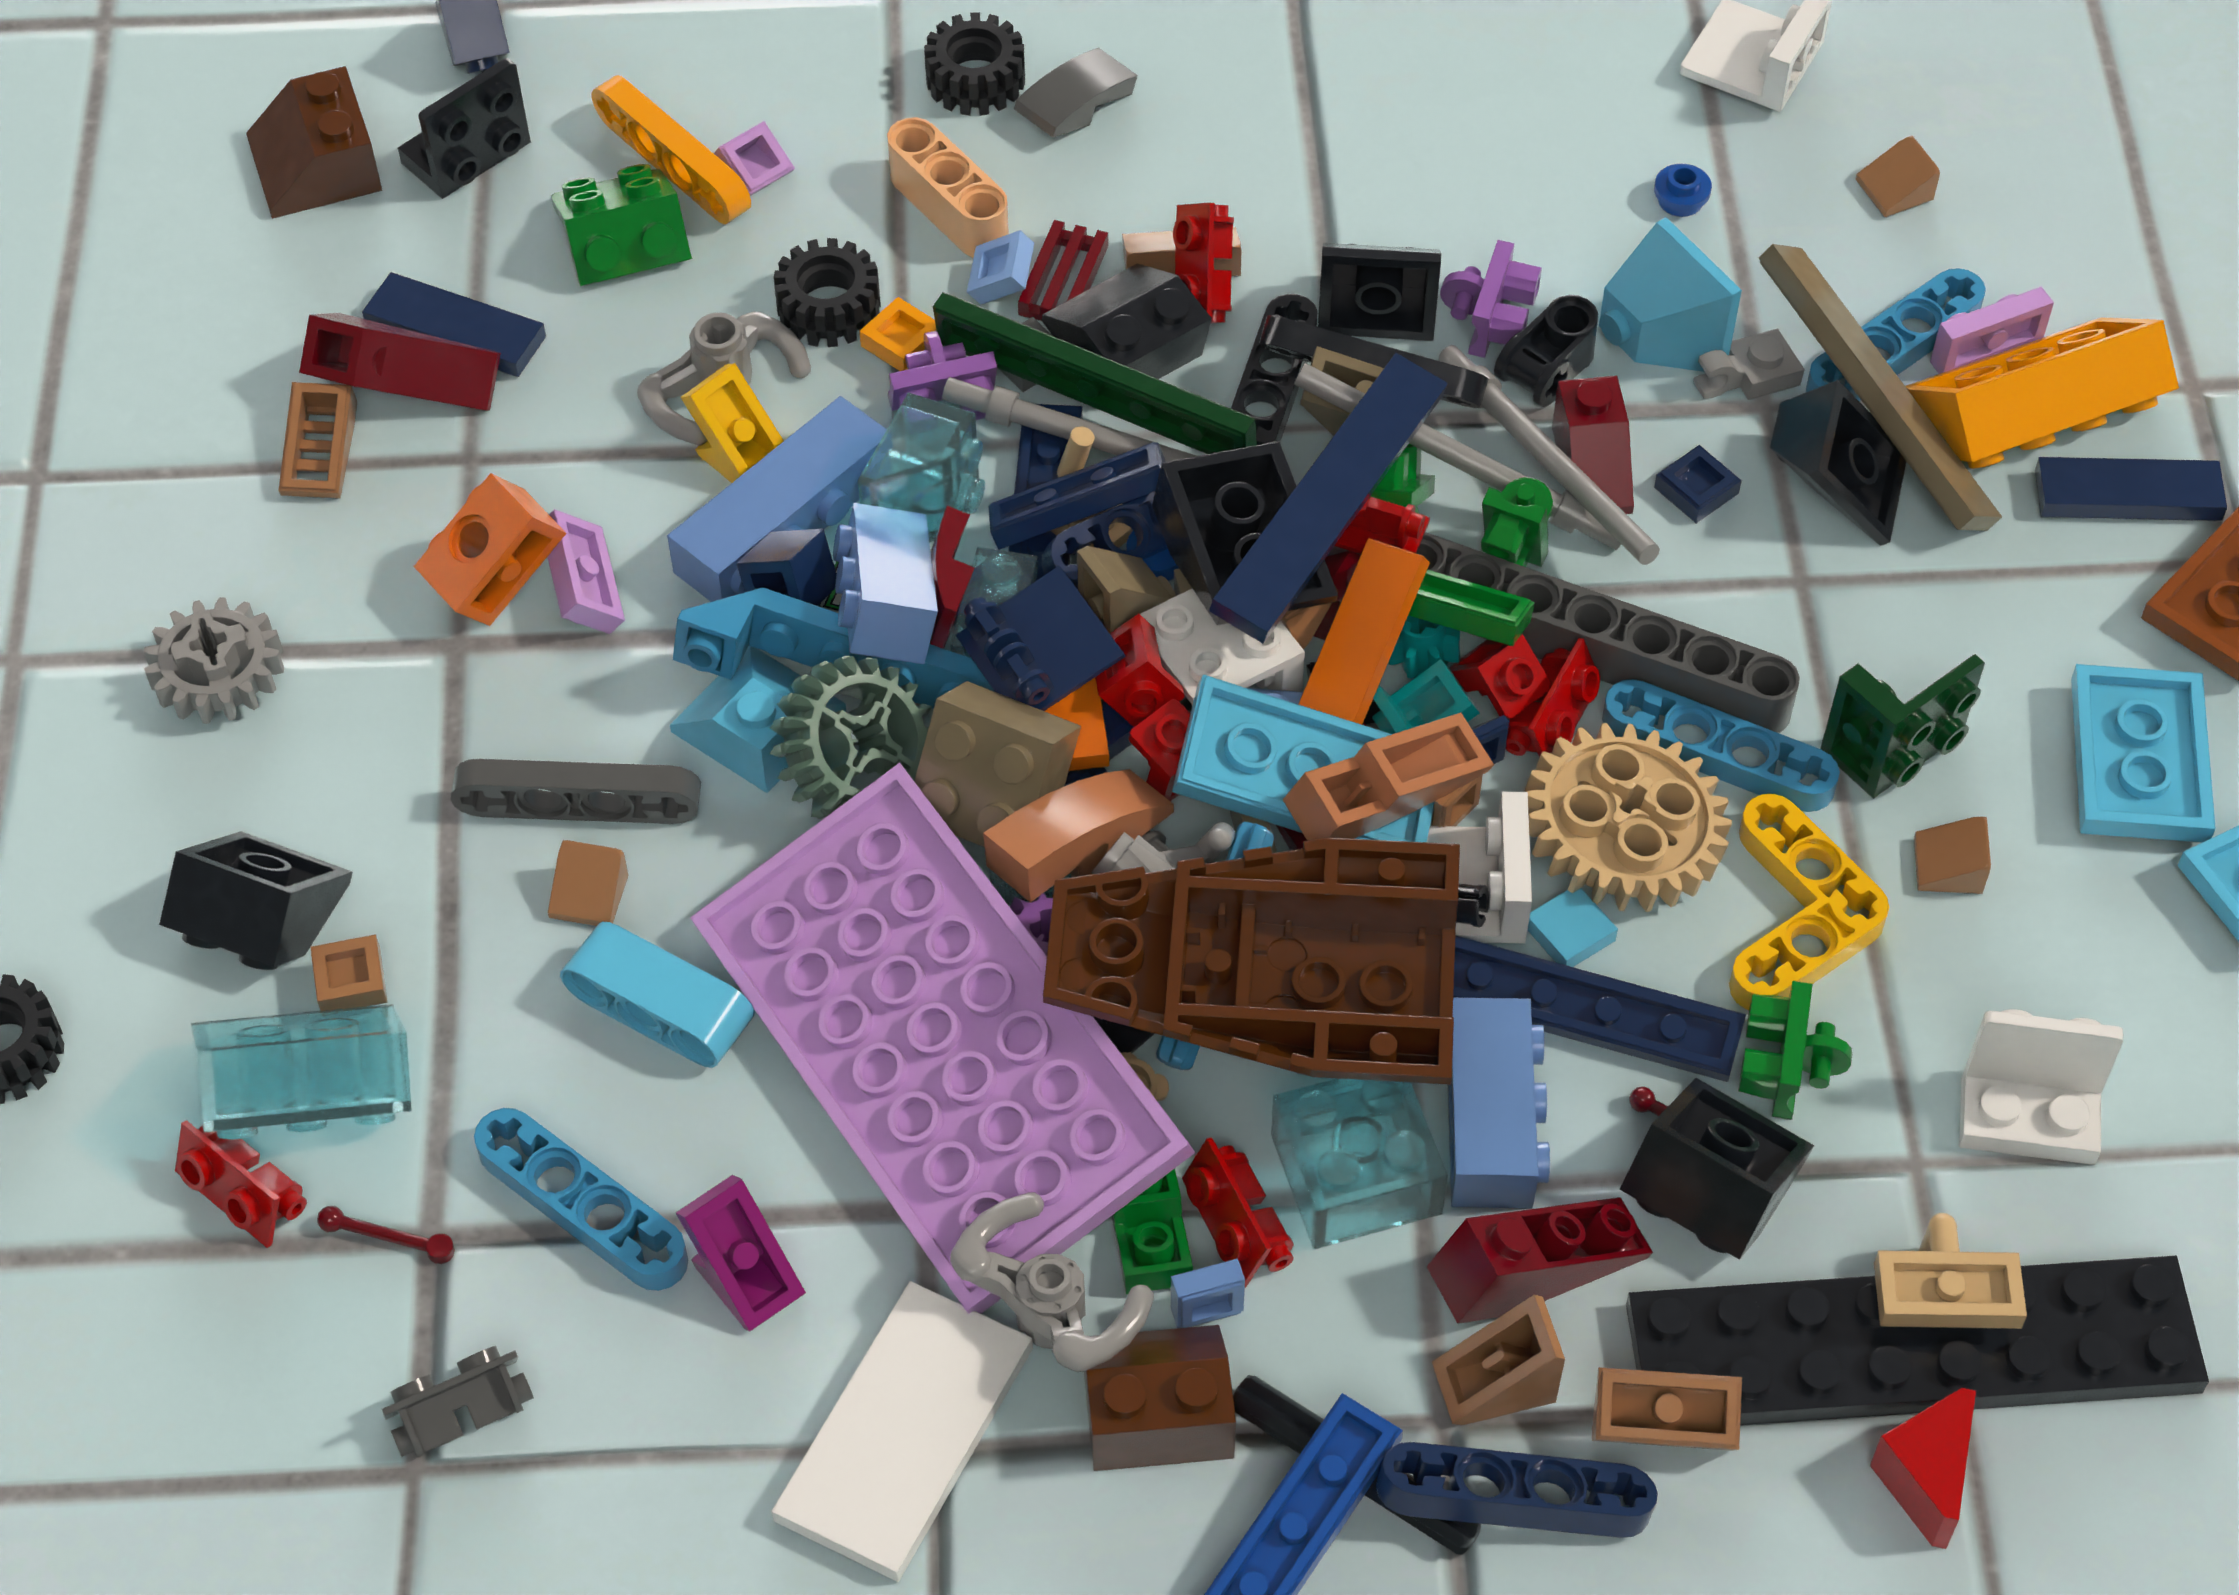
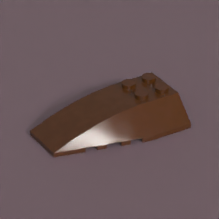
M1326 837L1303 841V848L1272 853L1271 846L1244 850L1243 858L1205 864L1204 858L1199 857L1177 861V868L1146 873L1142 866L1055 880L1043 1003L1310 1077L1451 1085L1454 1030L1455 934L1460 844Z

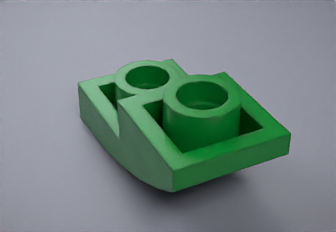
M1173 1169L1112 1215L1126 1294H1129L1130 1289L1136 1285L1148 1286L1151 1291L1171 1288V1276L1193 1271L1182 1218L1181 1194L1176 1171Z

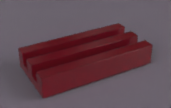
M1054 220L1028 277L1026 289L1022 291L1018 300V315L1027 318L1034 317L1036 320L1041 321L1042 314L1056 307L1080 250L1088 253L1067 301L1089 290L1109 246L1108 232L1097 230L1095 237L1087 235V227L1075 225L1073 232L1065 230V222ZM1061 246H1064L1066 248L1041 305H1036Z

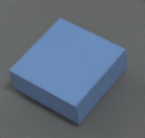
M1238 1258L1171 1276L1170 1308L1177 1328L1200 1325L1237 1315L1244 1311L1245 1278Z

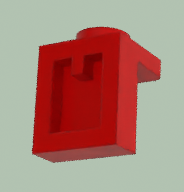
M1138 613L1110 633L1126 657L1096 676L1095 680L1098 696L1135 727L1169 700L1177 699L1180 702L1184 698L1183 686L1162 667L1155 628Z
M1521 634L1513 646L1493 640H1485L1462 657L1459 663H1454L1449 667L1465 692L1479 691L1481 696L1487 695L1498 715H1505L1507 719L1516 716L1548 692L1552 686L1551 681L1523 634Z
M1177 699L1169 700L1132 728L1129 735L1130 743L1147 759L1148 765L1151 767L1146 782L1169 801L1180 795L1173 793L1172 789L1191 714Z

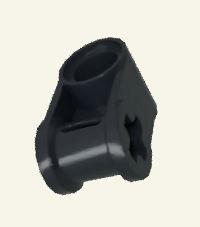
M1577 295L1561 296L1553 300L1522 332L1514 335L1505 344L1495 362L1494 375L1504 382L1510 379L1533 393L1534 402L1542 407L1549 406L1556 400L1558 381L1573 380L1594 359L1598 311L1595 305L1588 299Z

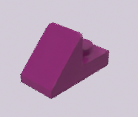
M731 1175L676 1212L677 1217L698 1252L691 1259L693 1265L747 1331H752L806 1293L741 1178Z

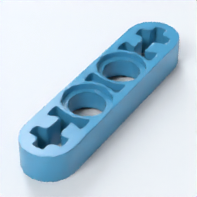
M1960 268L1948 269L1933 277L1861 328L1875 347H1880L1890 354L1891 357L1886 361L1896 375H1898L1933 351L1940 323L1945 322L1955 314L1962 312L1970 313L1981 309L1986 292L1984 282L1978 275L1969 270ZM1947 296H1949L1950 298H1952V300H1950L1949 302L1946 303V307H1945V311H1944L1943 308H1944V305H1945V301H1946ZM1910 318L1921 319L1927 322L1932 329L1922 333L1913 332L1905 328L1902 321ZM1826 352L1812 362L1806 392L1828 384L1824 382V379L1831 383L1844 378ZM1845 380L1844 386L1860 402L1859 396L1847 380Z
M1634 679L1622 680L1614 684L1607 692L1602 721L1610 726L1615 737H1622L1628 724L1634 725L1637 739L1646 741L1653 730L1659 731L1660 747L1667 749L1672 744L1680 741L1683 743L1682 751L1679 755L1680 759L1684 762L1697 757L1703 759L1699 772L1709 776H1717L1721 781L1757 795L1776 794L1783 796L1793 802L1801 811H1819L1827 807L1834 798L1840 773L1838 764L1830 754L1819 748L1644 681ZM1631 705L1641 709L1633 717L1622 714V711L1626 712ZM1659 715L1665 716L1662 730L1654 728L1655 725H1658ZM1683 724H1692L1703 729L1707 738L1700 743L1690 744L1678 739L1673 730ZM1740 747L1756 748L1762 752L1766 761L1759 766H1745L1737 762L1732 752ZM1777 760L1786 763L1782 767L1780 776L1774 774ZM1806 773L1818 777V779L1812 782L1811 786L1800 782Z
M501 1108L491 1111L480 1120L475 1129L474 1140L481 1164L489 1173L636 1285L646 1290L659 1291L672 1287L682 1279L687 1271L688 1256L683 1235L675 1225L526 1113L514 1108ZM517 1135L520 1148L529 1159L524 1165L522 1157L518 1152L507 1145H503L497 1150L494 1140L499 1136L510 1140ZM553 1167H565L575 1174L574 1180L569 1187L556 1193L546 1192L538 1187V1179L543 1172ZM614 1204L624 1211V1217L621 1222L609 1230H596L587 1223V1217L590 1212L600 1205ZM637 1230L641 1243L652 1251L659 1252L666 1246L669 1259L663 1263L659 1259L654 1258L645 1264L641 1246L632 1239Z

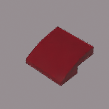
M948 505L931 548L938 613L930 644L943 649L948 641L975 567L954 559L970 514Z

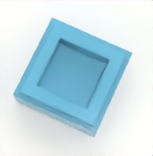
M1582 888L1574 893L1566 890L1530 912L1528 932L1556 963L1570 967L1576 966L1615 942L1618 928Z

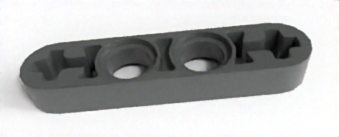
M469 759L461 762L455 768L451 802L461 812L478 817L678 824L690 821L697 815L701 781L692 771L671 765Z

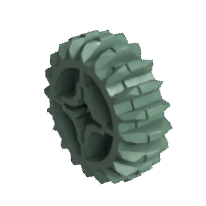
M843 656L836 659L834 664L824 661L813 666L810 675L804 674L797 677L791 684L794 693L783 696L780 702L777 703L787 717L774 720L770 729L784 737V742L773 746L770 754L779 758L785 757L788 764L787 768L782 769L777 779L783 781L795 779L798 787L794 791L792 801L801 803L810 798L813 799L811 817L820 819L828 816L862 791L849 785L853 776L861 774L862 771L867 774L877 772L883 775L898 763H901L913 781H915L929 728L925 727L922 717L928 715L932 706L927 704L916 706L912 700L919 684H912L910 682L900 687L898 686L900 668L888 667L880 671L877 658L869 657L858 661V663L854 656ZM835 694L848 695L861 700L858 708L849 711V713L843 710L834 712L826 707V704ZM851 733L856 737V739H852ZM854 745H859V753Z

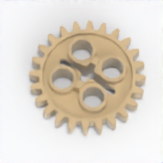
M1602 723L1596 739L1583 727L1577 729L1572 743L1559 737L1556 740L1552 753L1543 751L1540 755L1536 769L1531 771L1524 790L1528 792L1529 836L1538 837L1532 854L1534 857L1553 856L1547 873L1550 877L1560 875L1566 871L1572 875L1568 887L1569 892L1574 893L1586 884L1593 888L1592 900L1596 905L1603 900L1606 893L1615 895L1619 911L1625 910L1630 897H1637L1645 912H1650L1658 895L1670 907L1676 905L1682 891L1692 897L1695 896L1702 880L1710 882L1718 864L1721 862L1729 844L1725 838L1732 825V820L1723 817L1729 803L1728 798L1713 796L1719 782L1717 776L1699 778L1697 775L1703 763L1701 757L1684 762L1679 758L1683 743L1678 741L1669 748L1664 749L1659 746L1660 736L1659 731L1656 730L1649 734L1646 741L1637 739L1633 724L1627 725L1622 737H1615L1607 723Z

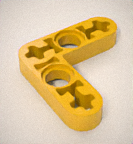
M1761 794L1752 798L1746 804L1739 829L1740 841L1746 850L1805 908L1744 949L1736 957L1729 982L1730 994L1736 1003L1746 1010H1749L1752 994L1789 998L1792 981L1814 984L1873 943L1882 934L1889 911L1888 898L1882 889L1793 802L1776 794ZM1759 820L1768 826L1776 822L1782 825L1780 833L1773 827L1761 830L1758 828ZM1784 844L1789 848L1786 853H1782ZM1803 859H1817L1827 865L1831 874L1821 880H1812L1800 874L1796 864ZM1840 885H1844L1842 894L1838 891ZM1847 906L1855 912L1865 908L1869 911L1868 919L1861 914L1849 917L1845 914ZM1809 934L1816 936L1823 941L1827 951L1818 957H1808L1795 950L1792 940L1799 935ZM1777 959L1781 962L1782 965L1774 972L1771 987L1764 981L1756 982L1754 985L1748 981L1750 972L1758 978L1764 977L1775 969Z

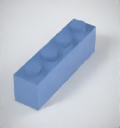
M839 396L667 535L673 573L711 602L745 593L736 563L770 532L825 529L828 526L836 525L846 516L853 503H857L870 491H876L885 485L891 474L895 471L892 433L842 396Z

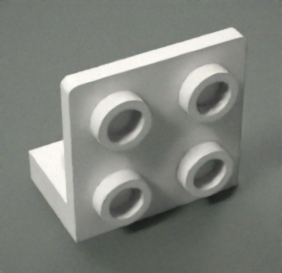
M1722 0L1682 61L1680 74L1781 112L1824 42L1832 0H1804L1801 6L1793 4L1785 19L1733 0Z
M1193 589L1140 614L1155 628L1162 666L1183 686L1184 695L1192 706L1197 685L1202 675L1244 688L1256 684L1259 688L1267 687L1268 690L1302 692L1305 651L1281 621L1264 644L1229 623L1216 625Z
M1502 791L1498 817H1487L1486 827L1441 826L1439 828L1438 826H1430L1427 843L1460 844L1459 883L1476 886L1480 884L1488 887V913L1479 911V914L1486 917L1483 926L1479 928L1469 924L1456 923L1455 935L1482 943L1525 944L1532 906L1528 792Z
M2017 1009L1985 1012L1961 1078L1959 1148L2095 1165L2101 1153V1093L2123 1044V1029L2118 1026L2102 1025L2098 1021L2088 1018L2063 1020L2039 1017Z

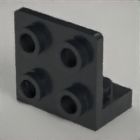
M504 58L423 109L418 115L422 132L397 148L401 164L442 199L460 187L471 183L476 177L502 160L516 154L521 148L531 143L516 64L509 58Z

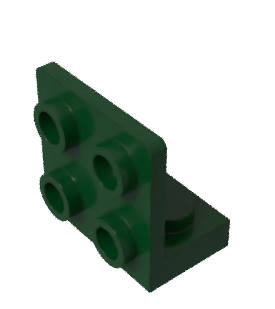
M1976 654L1972 655L1905 704L1897 698L1895 692L1887 683L1874 678L1859 663L1839 677L1820 749L1830 754L1837 762L1838 767L1873 799L1893 784L1897 787L1906 785L1918 774L1926 760L1937 752H1940L1942 755L1950 753L1966 737L1969 731L1966 722L1970 709L1981 693L1978 684L1985 662Z

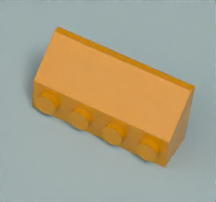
M2102 317L1905 386L1961 461L1967 462L1969 468H1981L2004 460L2003 451L2016 446H2020L2021 450H2029L2049 445L2056 441L2054 433L2070 427L2072 431H2085L2102 426L2107 423L2106 414L2122 409L2123 413H2134L2150 409L2158 405L2157 396L2179 389L2163 320Z

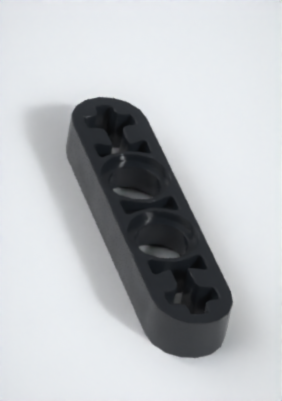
M1298 294L1278 296L1267 306L1231 409L1255 418L1257 445L1281 442L1299 389L1298 386L1294 385V382L1303 364L1308 363L1272 352L1258 345L1267 315L1296 320L1317 327L1318 311L1315 304L1308 298ZM1277 358L1287 361L1292 367L1283 373H1271L1262 368L1261 364L1266 360ZM1260 401L1272 404L1277 411L1270 416L1256 417L1246 411V407L1251 403Z
M1267 315L1258 344L1272 352L1311 363L1314 351L1318 346L1385 368L1394 354L1398 353L1448 383L1441 400L1471 408H1480L1489 380L1486 376L1472 370L1273 315Z

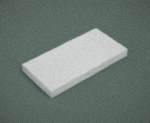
M909 1281L772 1509L773 1521L899 1582L1033 1349L1032 1337L976 1311L968 1314L961 1304Z

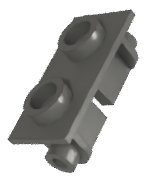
M492 1346L457 1362L461 1373L458 1376L434 1385L431 1376L427 1375L391 1391L394 1404L383 1408L382 1412L385 1420L399 1414L403 1422V1426L391 1430L401 1457L414 1451L417 1457H420L430 1450L464 1436L454 1413L455 1410L467 1406L477 1430L513 1413L524 1411L522 1403L534 1398L524 1373L510 1378L506 1368L517 1362L518 1356L516 1351L514 1350L500 1357L497 1347Z

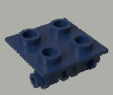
M1060 565L999 606L995 602H987L984 597L973 599L964 609V613L967 616L965 619L966 628L956 634L959 642L996 693L1042 711L1047 710L1126 657Z

